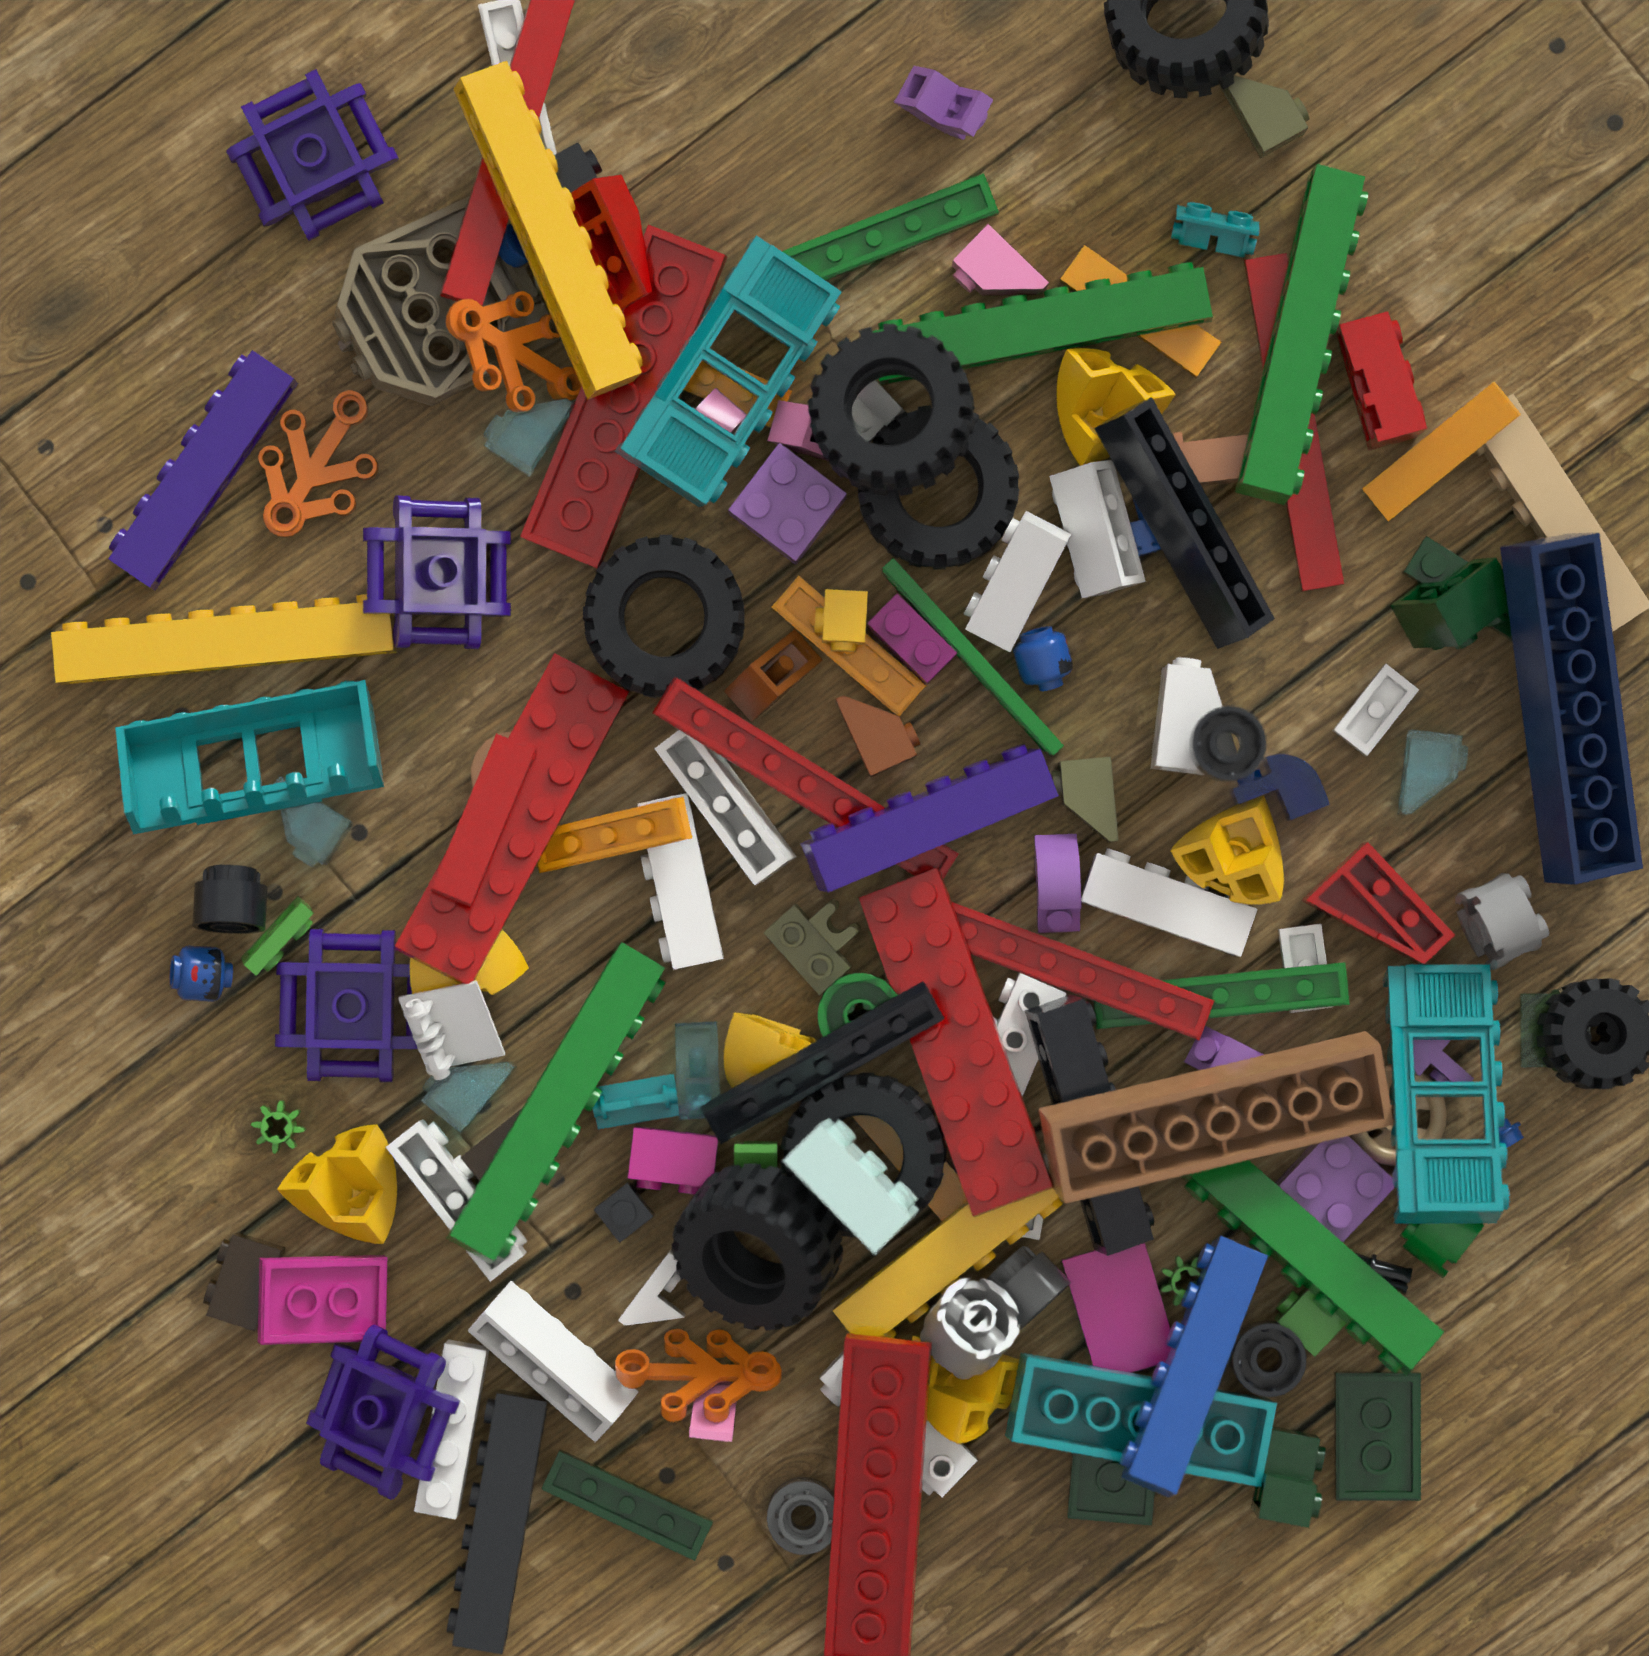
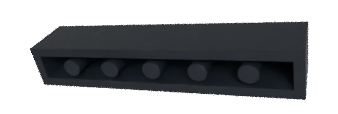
M1150 397L1128 407L1095 427L1096 433L1217 649L1250 637L1274 620L1275 617L1153 398Z
M1071 994L1025 1010L1052 1105L1116 1090L1114 1084L1108 1081L1104 1068L1108 1066L1106 1051L1103 1045L1097 1042L1093 1027L1097 1024L1095 1012L1091 1004L1085 1002V998ZM1140 1186L1080 1200L1095 1251L1109 1256L1154 1240L1151 1226H1154L1153 1213L1148 1203L1143 1202L1139 1189Z
M499 1389L496 1393V1399L488 1398L484 1423L491 1424L488 1441H480L476 1465L484 1466L481 1483L473 1482L469 1500V1507L476 1508L474 1524L465 1525L461 1549L469 1550L466 1567L458 1566L454 1591L461 1592L458 1609L451 1608L446 1633L454 1634L452 1646L503 1654L505 1650L548 1408V1401L544 1397Z

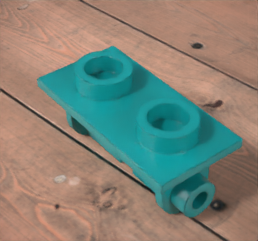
M1195 202L1187 203L1186 207L1177 205L1176 219L1183 222H1174L1171 239L1179 240V245L1207 250L1210 235L1218 236L1215 252L1242 258L1245 257V254L1254 255L1257 239L1250 238L1249 236H1259L1260 229L1259 222L1253 221V216L1240 211H1229L1228 215L1211 212V207Z
M674 1074L597 1087L602 1090L599 1099L593 1107L597 1129L681 1115Z

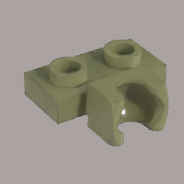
M836 899L829 901L812 918H809L796 903L763 932L819 996L852 967L839 949L861 931L858 923H852L843 930L836 929L832 925V914L839 908V902Z

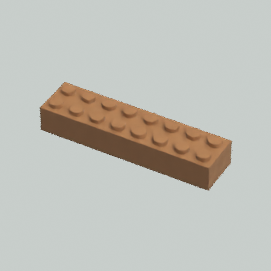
M1366 1031L1039 1108L1053 1189L1065 1204L1394 1125L1381 1044Z

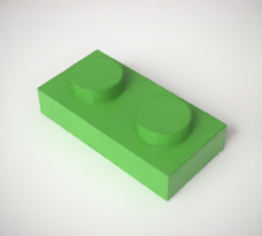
M297 896L241 957L244 966L256 976L262 969L267 972L270 971L283 957L284 953L281 951L283 946L291 938L295 941L300 939L313 922L309 919L314 914L311 907Z

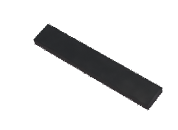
M922 981L799 1050V1052L701 1105L700 1109L720 1144H723L944 1020V1017L925 982Z

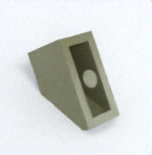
M1233 75L1234 84L1222 89L1260 159L1304 135L1308 129L1306 121L1310 120L1304 104L1298 97L1293 100L1288 90Z
M1111 756L1058 762L1059 770L1051 771V777L1058 795L1061 796L1062 805L1107 843L1119 841Z

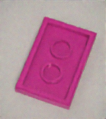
M1145 1243L1109 1256L1092 1250L1061 1260L1065 1275L1071 1282L1069 1288L1093 1366L1132 1373L1156 1366L1160 1361L1166 1362L1171 1347L1166 1345L1171 1328Z
M385 1255L259 1258L258 1343L260 1345L362 1342L365 1332L371 1325L375 1324L386 1330L388 1257Z

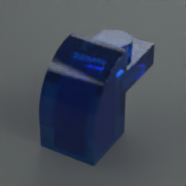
M1276 754L1263 758L1268 775L1262 777L1260 770H1255L1248 776L1236 780L1238 787L1229 790L1235 805L1275 790L1287 821L1330 805L1316 771L1304 760L1286 754Z

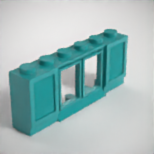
M757 235L749 240L744 255L727 275L726 283L715 300L704 311L703 319L692 336L688 337L681 347L680 355L671 369L664 374L658 383V389L648 405L641 410L635 419V425L624 442L619 444L614 451L698 507L706 505L708 501L714 504L718 500L728 483L723 480L731 465L737 468L750 449L745 444L746 440L753 430L759 433L764 428L773 413L768 409L769 404L776 394L782 398L795 379V376L790 371L798 359L802 362L807 360L818 342L813 338L821 324L827 327L840 308L835 302L842 291ZM733 311L789 347L766 385L710 349ZM701 361H704L758 397L734 435L678 398Z
M365 680L356 682L344 681L335 686L314 690L302 689L293 694L277 697H260L251 702L235 705H218L209 710L193 713L181 712L167 718L151 721L138 720L129 725L115 727L124 814L133 834L196 823L197 825L322 802L323 798L384 787L374 707ZM300 727L307 778H303L301 773L292 772L285 776L286 782L262 786L256 735ZM242 738L247 782L243 784L244 790L219 794L218 790L214 788L203 790L198 746Z
M1490 964L1388 966L1383 977V987H1388L1385 1022L1390 1024V1043L1387 1048V1063L1392 1065V1084L1389 1089L1390 1104L1394 1108L1391 1145L1395 1146L1396 1150L1393 1187H1397L1398 1208L1394 1214V1224L1497 1223L1503 1211L1509 1208L1508 1184H1502L1501 1170L1507 1166L1506 1143H1499L1498 1128L1504 1127L1505 1108L1503 1102H1497L1496 1086L1502 1085L1503 1071L1501 1061H1495L1494 1046H1499L1500 1023L1499 1020H1493L1492 1006L1497 1005L1498 1002L1497 980H1491ZM1413 1040H1479L1481 1082H1415ZM1416 1097H1482L1485 1139H1418Z

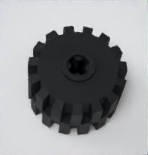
M1587 979L1561 987L1563 991L1560 994H1553L1547 1000L1546 1004L1549 1006L1547 1013H1540L1537 1022L1538 1025L1543 1026V1035L1536 1036L1537 1047H1544L1547 1053L1546 1056L1542 1057V1060L1547 1068H1555L1558 1071L1556 1074L1557 1078L1565 1083L1576 1084L1575 1087L1583 1089H1613L1615 1086H1625L1633 1082L1632 1077L1635 1074H1643L1648 1069L1649 1064L1645 1060L1649 1055V1000H1640L1637 997L1640 991L1632 985H1621L1620 980ZM1588 1027H1597L1596 1033L1601 1036L1599 1041H1591L1592 1036L1587 1032Z

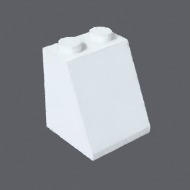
M1176 657L1172 664H1167L1162 668L1150 769L1204 775L1198 770L1191 758L1189 750L1190 735L1201 717L1223 706L1211 669L1201 668V660ZM1221 733L1216 740L1218 751L1225 756H1234L1237 750L1231 733Z

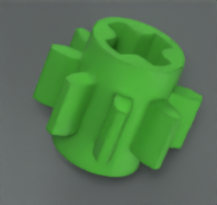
M283 1100L278 1102L277 1111L272 1112L266 1105L261 1106V1112L265 1117L262 1121L251 1123V1126L261 1130L262 1136L256 1141L257 1145L266 1141L273 1143L272 1152L274 1154L279 1152L282 1142H286L288 1147L292 1149L296 1148L297 1144L292 1137L295 1133L306 1131L305 1127L297 1126L295 1120L300 1115L301 1110H295L291 1113L285 1111L286 1105ZM272 1117L276 1120L283 1118L287 1120L288 1124L284 1128L287 1134L285 1137L281 1134L273 1136L269 1130L274 1126L270 1120Z
M1177 1255L1175 1256L1177 1266L1172 1271L1167 1268L1161 1269L1169 1277V1283L1163 1285L1160 1289L1162 1292L1173 1290L1176 1293L1173 1298V1305L1175 1306L1180 1304L1185 1293L1182 1287L1175 1286V1282L1181 1280L1180 1272L1186 1270L1190 1276L1196 1275L1198 1280L1200 1272L1196 1269L1198 1260L1196 1256L1188 1265L1184 1264L1183 1260Z

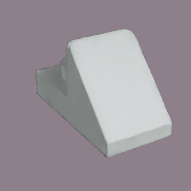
M874 380L855 399L852 407V420L860 436L866 441L871 442L884 425L888 426L895 420L896 416L905 411Z
M672 1250L668 1252L620 1316L618 1321L623 1325L685 1317L684 1312L660 1295L663 1289L671 1293L681 1279L676 1268L679 1260H674Z

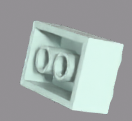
M828 1118L819 1124L783 1161L875 1254L919 1211L913 1204L917 1201V1197L901 1181L896 1185L891 1182L883 1173L887 1169L886 1165L872 1151L869 1150L864 1154L853 1143L857 1136L844 1122L838 1120L834 1123Z

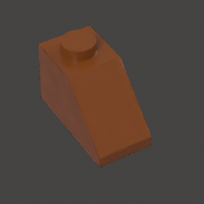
M794 629L751 663L724 692L745 716L753 722L823 660Z
M846 696L835 699L870 778L917 756L914 748L921 744L911 722L903 725L899 716Z

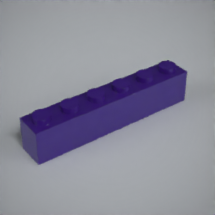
M253 350L248 357L241 355L236 360L228 374L232 380L223 392L218 389L209 399L204 409L208 412L206 418L200 426L194 424L187 431L181 441L184 449L177 460L169 459L157 476V480L161 482L152 496L145 494L133 511V515L137 518L128 531L122 528L109 546V549L112 551L108 558L110 561L155 591L299 384L290 375Z
M1025 744L1014 746L1001 753L1003 759L990 765L987 760L973 763L963 768L964 776L952 781L948 775L926 783L927 791L912 797L910 791L901 793L887 800L889 806L875 813L872 807L849 815L850 823L835 829L834 824L831 823L811 831L812 839L802 842L801 846L818 890L831 892L1058 797L1059 795L1041 749H1027Z

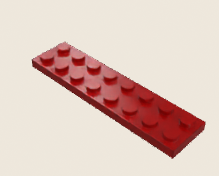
M649 224L643 235L652 292L622 310L626 323L623 330L629 344L634 343L642 358V367L640 369L642 373L633 382L588 400L581 387L520 535L525 540L597 569L605 558L641 470L614 451L619 444L624 442L635 425V419L641 410L648 405L658 389V383L664 374L671 369L680 355L681 347L688 337L692 336L703 319L702 315L708 307L728 258L722 253Z
M554 653L508 737L534 748L536 751L472 906H467L431 891L444 859L443 857L395 945V950L460 984H469L475 981L629 695L628 691Z
M940 869L929 870L859 897L890 987L899 995L924 981L944 1017V1020L909 1040L972 1215L977 1217L1052 1189L1054 1186Z
M850 1333L845 1337L824 1656L911 1655L932 1343Z

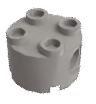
M1501 873L1488 883L1480 887L1466 889L1455 897L1456 904L1460 905L1463 903L1464 909L1457 911L1464 934L1478 957L1487 955L1489 960L1484 964H1490L1491 970L1505 966L1523 953L1539 950L1542 946V939L1549 936L1545 920L1539 913H1534L1528 900L1531 898V891L1526 880L1521 875L1512 878L1507 873Z
M963 1278L950 1285L938 1303L929 1311L924 1319V1328L920 1333L921 1342L932 1343L931 1355L935 1361L952 1372L954 1376L963 1380L969 1379L973 1375L983 1374L994 1367L1001 1355L1012 1346L1019 1334L1020 1324L1017 1327L1016 1319L1019 1313L1016 1303L1005 1289L993 1281L983 1278L979 1282L969 1281L971 1278Z

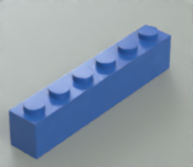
M1223 1236L1212 1241L1211 1245L1205 1243L1196 1263V1267L1202 1269L1197 1283L1190 1282L1181 1302V1306L1186 1308L1181 1323L1174 1322L1166 1340V1345L1171 1347L1166 1363L1162 1361L1158 1363L1151 1379L1150 1385L1156 1387L1150 1402H1143L1137 1414L1135 1425L1140 1426V1430L1135 1442L1129 1440L1122 1453L1119 1464L1125 1466L1121 1478L1168 1498L1177 1494L1266 1263L1267 1255Z

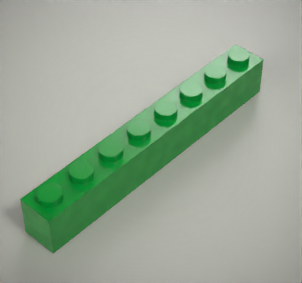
M1316 164L1308 175L1235 493L1284 505L1291 498L1292 494L1298 495L1300 492L1304 470L1298 468L1301 455L1308 454L1314 431L1308 429L1311 414H1317L1322 400L1323 390L1317 389L1320 374L1325 375L1331 361L1332 350L1326 349L1329 334L1335 335L1340 322L1341 310H1337L1335 307L1338 294H1345L1350 278V271L1344 268L1347 255L1353 256L1359 239V231L1353 229L1356 216L1363 215L1368 200V192L1362 191L1366 176L1321 164Z
M1193 262L1170 266L1168 267V274L1153 277L1151 270L1131 273L1126 276L1127 282L1112 285L1110 279L1090 281L1085 283L1086 290L1069 293L1068 287L1053 288L1044 291V298L1028 301L1027 295L1011 296L1002 299L1003 306L986 309L985 303L970 304L960 308L961 314L945 317L944 311L929 312L919 315L920 322L903 325L902 319L888 320L878 323L879 330L872 332L883 331V324H896L899 331H906L908 326L921 329L924 337L929 338L933 335L942 341L944 348L948 352L952 351L955 354L962 370L1208 323L1212 322L1213 314L1204 267L1194 268ZM890 375L879 378L881 386L913 380L911 377L902 375Z
M623 942L616 947L446 1239L489 1264L493 1263L497 1256L502 1259L506 1258L517 1237L511 1234L519 1219L525 1223L527 1222L539 1201L532 1197L540 1182L547 1186L560 1163L554 1160L561 1146L569 1149L577 1137L581 1127L575 1124L583 1109L590 1113L599 1099L602 1090L596 1086L604 1072L611 1076L620 1063L624 1054L617 1050L625 1036L632 1040L641 1027L645 1018L639 1015V1012L646 1000L653 1004L662 991L666 982L660 979V976L665 967Z
M1245 1160L1180 1176L1187 1182L1184 1188L1191 1196L1201 1203L1208 1200L1219 1210L1216 1216L1225 1226L1232 1231H1236L1238 1228L1251 1238L1248 1244L1253 1250L1267 1255V1259L1271 1256L1283 1267L1280 1271L1281 1274L1297 1288L1304 1285L1315 1295L1312 1299L1313 1302L1330 1317L1336 1313L1348 1324L1345 1330L1362 1345L1369 1342L1380 1352L1377 1358L1393 1373L1397 1374L1401 1371L1407 1376L1445 1333L1251 1161Z

